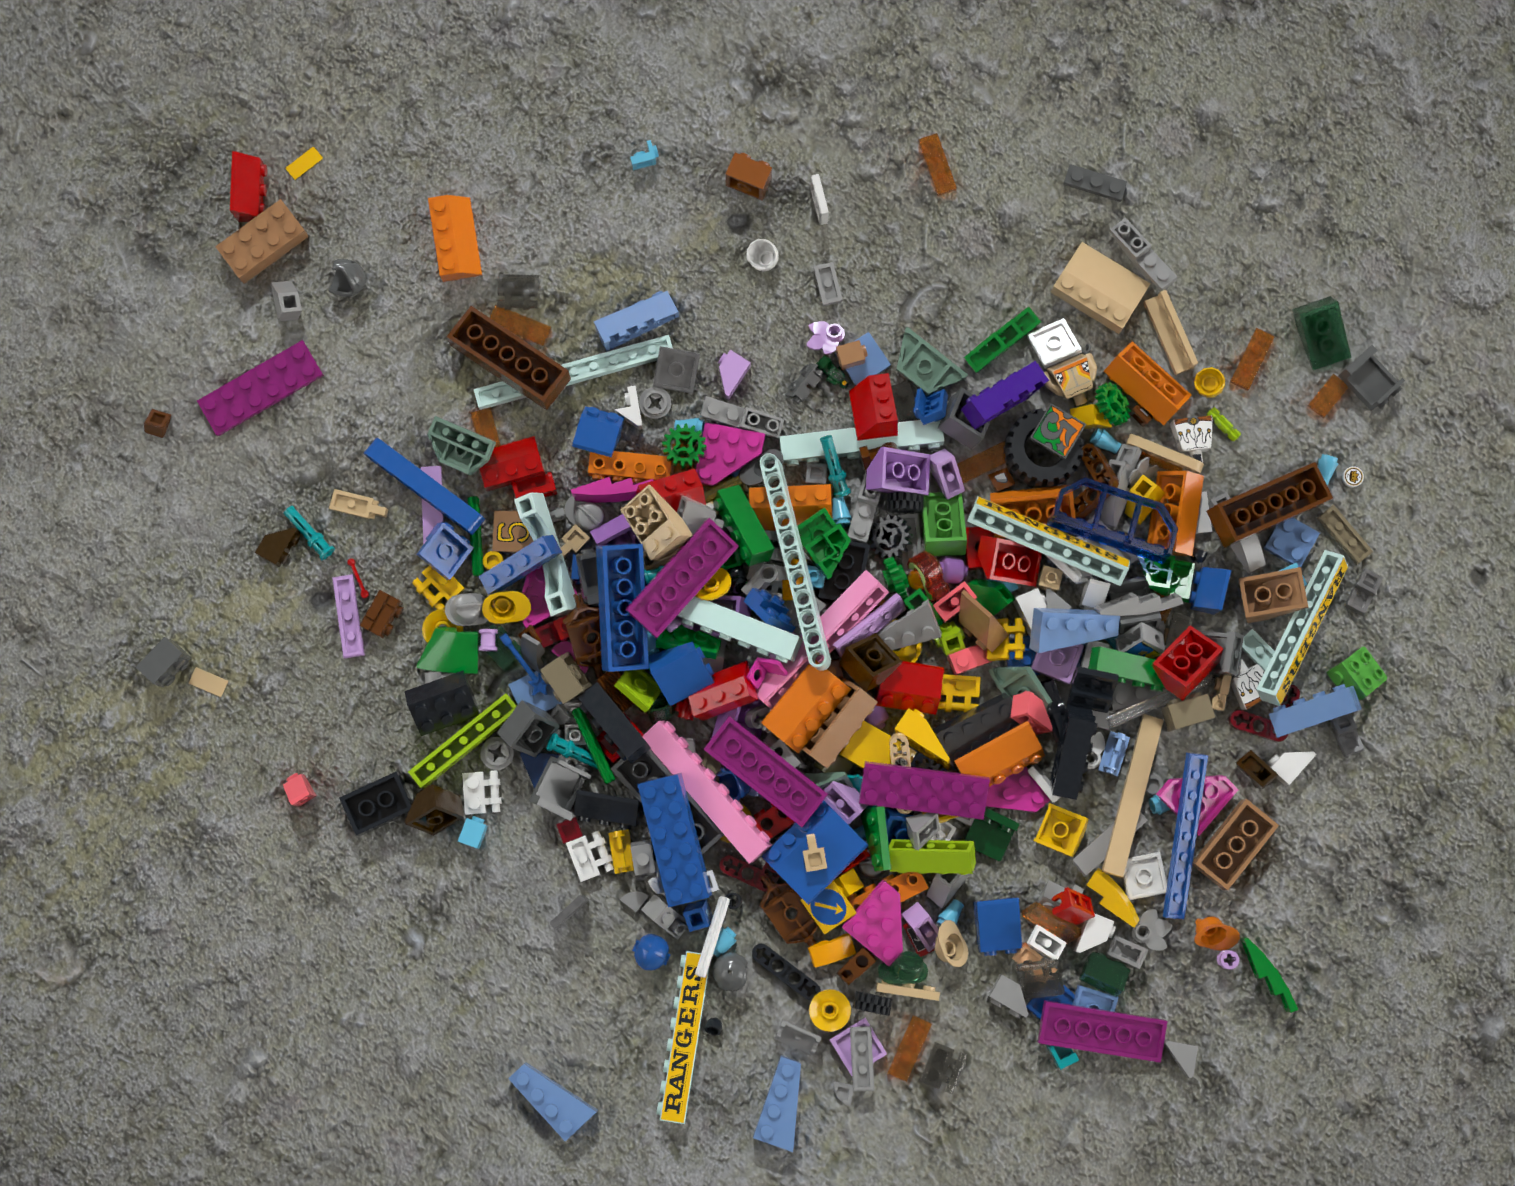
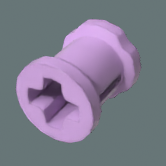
M480 629L481 646L479 651H497V647H495V634L498 633V630Z
M1223 950L1217 955V963L1224 969H1234L1239 964V957L1234 951ZM1227 956L1232 957V961H1229V963L1224 962V958H1227Z

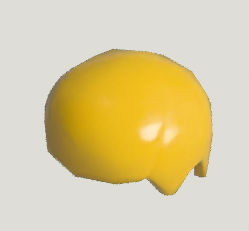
M1213 367L1203 368L1195 376L1194 387L1199 395L1206 398H1214L1223 391L1225 377L1218 369Z

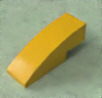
M1098 868L1087 883V886L1103 896L1099 903L1100 905L1135 928L1139 922V917L1128 896L1108 874Z

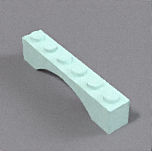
M531 492L514 499L520 520L526 526L533 541L542 536L553 535L559 545L544 494ZM561 553L542 565L545 576V600L550 616H564L576 608L573 597L575 592L563 554Z

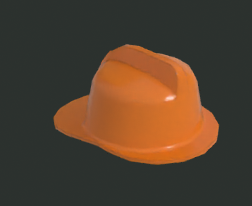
M1217 917L1198 918L1195 921L1196 935L1194 942L1198 946L1222 951L1232 948L1240 939V933L1237 929L1224 925Z

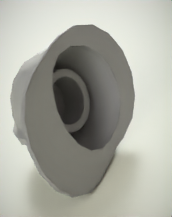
M573 496L565 503L566 517L588 536H592L590 531L609 522L608 513L599 503L575 501Z
M476 593L452 596L445 605L447 619L457 626L486 623L488 620L482 613V604L486 597Z

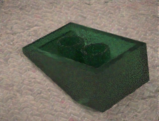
M1329 296L1292 309L1296 328L1313 371L1352 358L1339 302Z

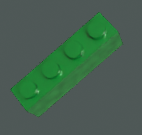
M740 485L717 490L713 501L716 511H719L724 526L728 528L731 534V539L739 546L741 558L746 561L748 567L770 561L775 548Z
M1092 647L1089 669L1118 674V683L1129 681L1132 682V686L1144 688V685L1151 687L1150 690L1156 692H1163V689H1166L1152 666L1155 659L1105 647Z

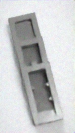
M1131 592L1095 606L1094 609L1100 615H1141L1163 611L1181 605L1183 601L1181 596L1176 593L1162 598L1155 593H1151L1138 598L1137 595Z
M1141 812L1135 832L1148 821ZM1114 822L1071 860L1084 876L1105 860Z

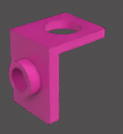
M757 657L746 678L755 689H759L767 673L787 676L788 672L780 661L774 658L765 659ZM758 669L760 675L758 680L755 681L754 673Z

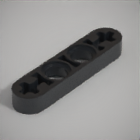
M765 944L754 946L752 956L755 961L805 999L812 1001L814 995L807 996L808 991L803 987L801 991L797 989L803 984L804 978L808 980L805 983L807 986L812 987L814 985L816 986L815 991L817 993L821 992L820 986L770 947ZM764 947L766 949L765 953L769 957L771 953L775 955L769 961L768 966L764 964L767 961L764 957H760V959L756 957L758 954L756 952L757 948L762 949ZM777 959L784 963L783 970L779 972L772 969V963ZM791 973H799L801 980L798 984H791L788 978Z

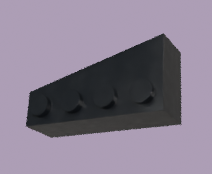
M598 682L578 697L582 702L579 707L586 715L591 713L594 717L592 723L599 731L602 728L607 733L604 737L611 746L614 743L619 749L616 752L623 761L628 759L632 764L651 749L649 744Z

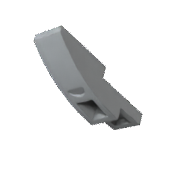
M1126 218L1110 229L1116 242L1147 281L1151 280L1160 291L1167 289L1177 281L1178 277L1151 249L1152 245Z
M707 396L704 397L699 417L715 421L723 426L764 433L766 437L779 439L784 422L783 418L748 407L742 408Z
M1122 444L1116 460L1110 459L1109 465L1119 480V485L1099 505L1098 518L1104 525L1117 527L1130 489L1127 488L1129 476L1135 469L1142 453V449L1139 447Z
M866 472L848 532L851 541L867 544L881 492L866 490Z
M1226 492L1211 499L1208 504L1212 508L1230 499V496ZM1256 534L1230 545L1248 574L1265 567V558Z

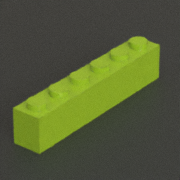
M505 693L409 770L408 773L420 788L425 789L501 728L517 705Z

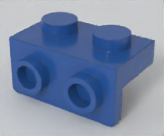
M922 388L917 389L913 412L923 425L933 421L938 422L946 416L948 394L945 389L929 396L925 395Z

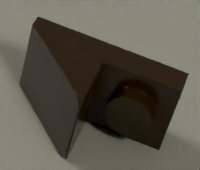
M1252 750L1235 762L1237 767L1251 779L1255 788L1264 789L1279 776Z

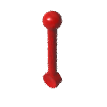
M350 558L347 564L351 566L361 589L360 595L363 598H367L369 592L363 586L355 567V560Z

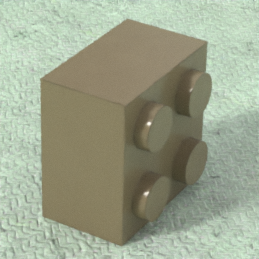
M570 652L559 656L540 670L544 682L547 685H551L554 690L553 695L559 702L562 701L563 704L592 686L579 665L574 662L575 659Z
M1197 692L1187 696L1184 701L1177 698L1166 702V706L1161 708L1168 732L1215 718L1208 694L1202 695L1201 692Z

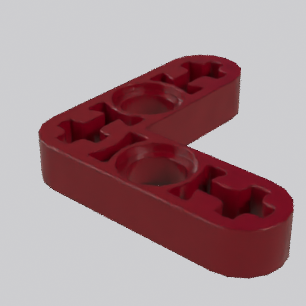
M1291 684L1288 691L1292 689V693L1295 696L1291 697L1288 703H1292V706H1294L1293 701L1299 699L1300 691L1297 686ZM1286 694V696H1285L1283 702H1286V701H1287V698H1288V695H1287V694ZM1234 711L1228 719L1232 728L1273 742L1284 741L1288 736L1286 734L1276 738V734L1273 733L1274 727L1271 720L1245 711ZM1240 714L1241 719L1248 721L1250 717L1248 729L1245 728L1247 726L1245 723L1236 725V720H1233L1234 717ZM1256 720L1263 723L1264 727L1261 732H1256L1253 729V723Z
M725 856L720 861V869L723 873L764 892L767 891V888H763L760 877L765 874V869L767 868L770 872L777 873L767 862L761 870L733 856ZM729 859H732V864L737 867L738 863L743 864L738 876L734 875L736 872L734 869L726 871V866L723 865V862H728ZM751 868L754 872L753 878L745 880L742 877L743 869ZM778 874L776 878L772 875L771 878L777 883L780 875Z

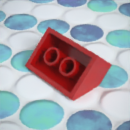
M232 151L230 212L238 222H250L266 210V206L263 204V196H266L267 192L266 184H264V177H267V165H264L259 157Z
M889 373L869 375L849 390L857 441L898 436V419Z
M535 436L494 447L489 461L479 469L487 492L512 485L514 482L518 483L545 475Z
M695 469L640 484L636 491L637 495L646 486L651 485L676 512L678 511L682 496L706 505L703 485Z
M981 535L977 556L987 579L1036 587L1042 556L1041 552L1015 541Z
M1190 625L1153 662L1152 666L1164 687L1183 701L1220 662L1224 648Z
M745 661L716 672L712 675L713 684L690 695L688 698L693 716L704 721L759 700L756 689L746 678L750 671L749 662Z
M902 661V664L889 677L875 687V700L877 701L875 706L901 710L909 708L912 711L916 709L921 713L936 715L941 699L944 667Z

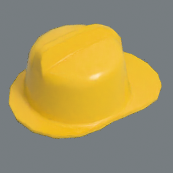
M517 591L496 592L489 595L482 604L484 617L489 622L495 624L524 620L531 611L529 599Z

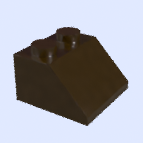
M874 633L846 647L839 664L867 692L880 685L902 664V660L877 633Z
M429 785L417 793L405 819V825L434 836L464 818L461 797L436 785Z

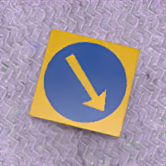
M834 880L809 905L803 899L800 900L824 934L857 914Z

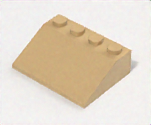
M1082 242L1056 281L1051 293L1119 334L1151 283Z

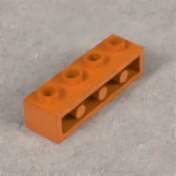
M614 451L612 457L590 452L588 475L592 476L593 480L598 481L608 477L613 482H620L631 478L634 484H638L650 479L657 480L671 476L672 460L668 462L667 456Z
M918 872L901 873L895 877L892 873L882 878L899 892L900 903L928 889L922 874ZM873 883L863 888L864 893L857 896L855 892L846 897L855 911L876 886Z

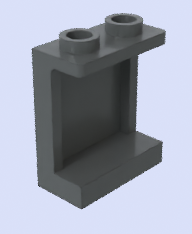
M1373 345L1338 375L1371 411L1377 406L1381 409L1389 401L1387 397L1390 394L1394 397L1403 389L1400 385L1405 381L1403 378L1399 381L1396 380L1373 354L1378 350Z
M593 548L581 550L582 554L576 555L584 604L599 603L596 552H594Z
M1138 576L1133 579L1123 580L1121 586L1110 582L1107 595L1109 601L1131 592L1137 595L1138 598L1151 594L1146 578ZM1160 611L1141 615L1120 616L1118 634H1124L1141 622L1154 629H1159L1161 622Z
M1199 631L1224 648L1220 662L1209 674L1238 676L1244 636L1233 631H1228V633Z
M559 755L558 758L550 756L529 801L571 821L574 813L570 812L576 799L577 790H580L585 779H591L592 775L586 773L587 768L576 764L575 767L570 765L571 760Z

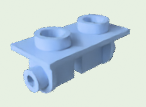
M1110 731L1099 764V771L1118 777L1130 737L1125 736L1123 733Z

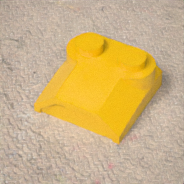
M1049 803L1043 822L1033 841L1073 858L1085 834L1089 819Z

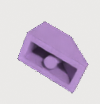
M732 350L728 354L724 353L718 362L720 364L719 372L725 398L728 400L751 367V362Z
M945 448L931 454L930 469L945 498L949 499L964 492V485L954 455Z
M833 781L824 789L828 793L824 801L848 825L868 806L867 804H859L860 793L855 788Z
M917 902L901 915L927 951L930 952L935 948V940L939 929L929 914Z

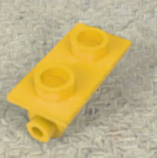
M629 829L608 833L615 874L634 871Z

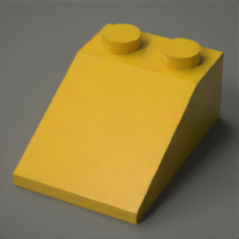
M908 708L895 727V733L904 734L910 747L927 758L935 760L937 764H942L943 768L949 771L951 768L950 758L924 718L925 715L916 709L912 711Z
M863 721L861 728L852 735L848 745L841 750L839 755L863 770L865 761L891 764L889 746L891 736ZM897 740V742L893 744L897 745L898 751H900L901 744L903 743ZM909 747L910 762H912L917 752Z

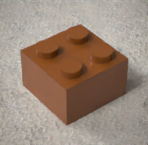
M735 152L725 174L726 186L763 201L772 180V167L765 161L759 160L758 162L751 159V156L748 154H738Z

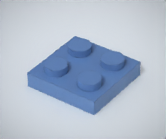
M1291 518L1275 526L1263 549L1291 565L1297 563L1298 567H1301L1320 533L1295 518Z

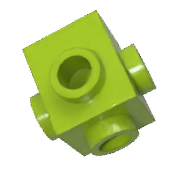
M954 621L945 622L939 626L942 634L941 637L934 639L937 648L941 647L946 656L965 649L963 642L965 636L961 627H957Z

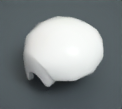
M757 239L751 242L747 248V260L756 270L769 271L775 267L779 260L778 250L769 240Z

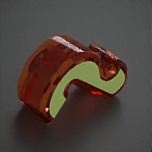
M922 551L908 560V568L918 571L924 591L930 601L936 602L950 592L949 584L943 579V569L934 555L930 552Z

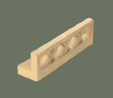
M1163 290L1158 296L1144 301V305L1176 376L1193 369L1198 364V361L1167 291Z

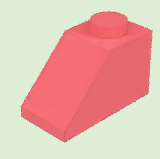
M965 581L933 605L944 622L959 614L963 590L975 600L977 599V596Z
M978 645L955 652L947 657L954 675H959L993 662L987 659V648L983 650Z
M1030 691L1013 695L1011 718L1020 725L1028 721L1035 735L1052 731L1053 727L1044 703L1040 698Z
M295 773L286 779L287 782L283 784L288 800L293 806L300 807L317 796L304 774L298 775Z

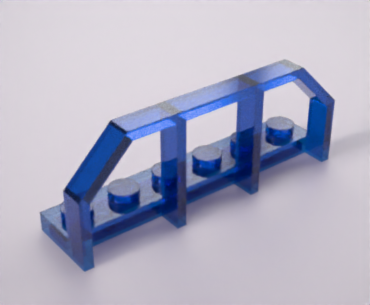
M1086 477L1059 491L1054 510L1048 517L1046 524L1047 526L1163 564L1172 555L1178 527L1163 503ZM1083 485L1101 491L1093 524L1087 523L1082 518L1069 517L1066 513L1059 511L1063 495ZM1107 493L1136 503L1128 536L1121 531H1111L1106 529L1105 526L1099 525ZM1142 505L1158 510L1171 534L1167 549L1159 544L1147 543L1142 538H1133Z

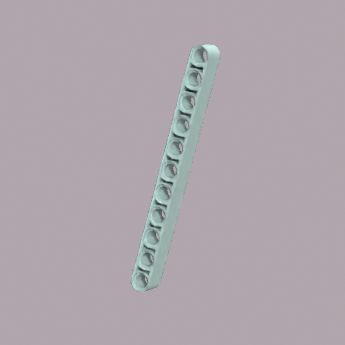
M767 453L760 459V468L808 661L817 670L824 671L830 666L831 658L783 467L774 454ZM771 461H775V465L772 468L767 469V464ZM780 480L779 485L776 488H772V483ZM780 499H785L783 506L776 507ZM789 518V524L782 527V521ZM789 538H794V543L786 546V541ZM799 557V562L792 566L791 560ZM803 576L804 582L796 585V579ZM804 596H809L808 603L801 605V599ZM814 616V621L807 625L805 623L806 618ZM818 635L819 641L816 644H811V638ZM819 655H823L824 661L821 664H816V658Z

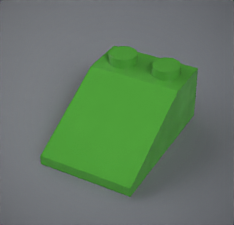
M943 492L929 493V495L924 496L922 527L925 554L929 553L932 556L966 555L967 535L962 493L949 499L945 498Z

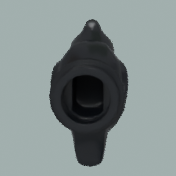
M742 564L727 571L731 577L730 590L736 594L743 593L741 588L747 583L745 578L746 572Z

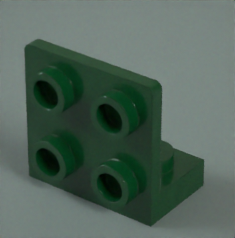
M985 807L984 819H974L964 841H974L976 851L1001 861L1020 823Z

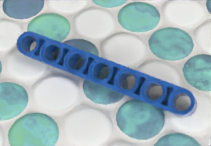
M376 437L365 450L364 455L469 534L473 535L485 521V518L379 438Z

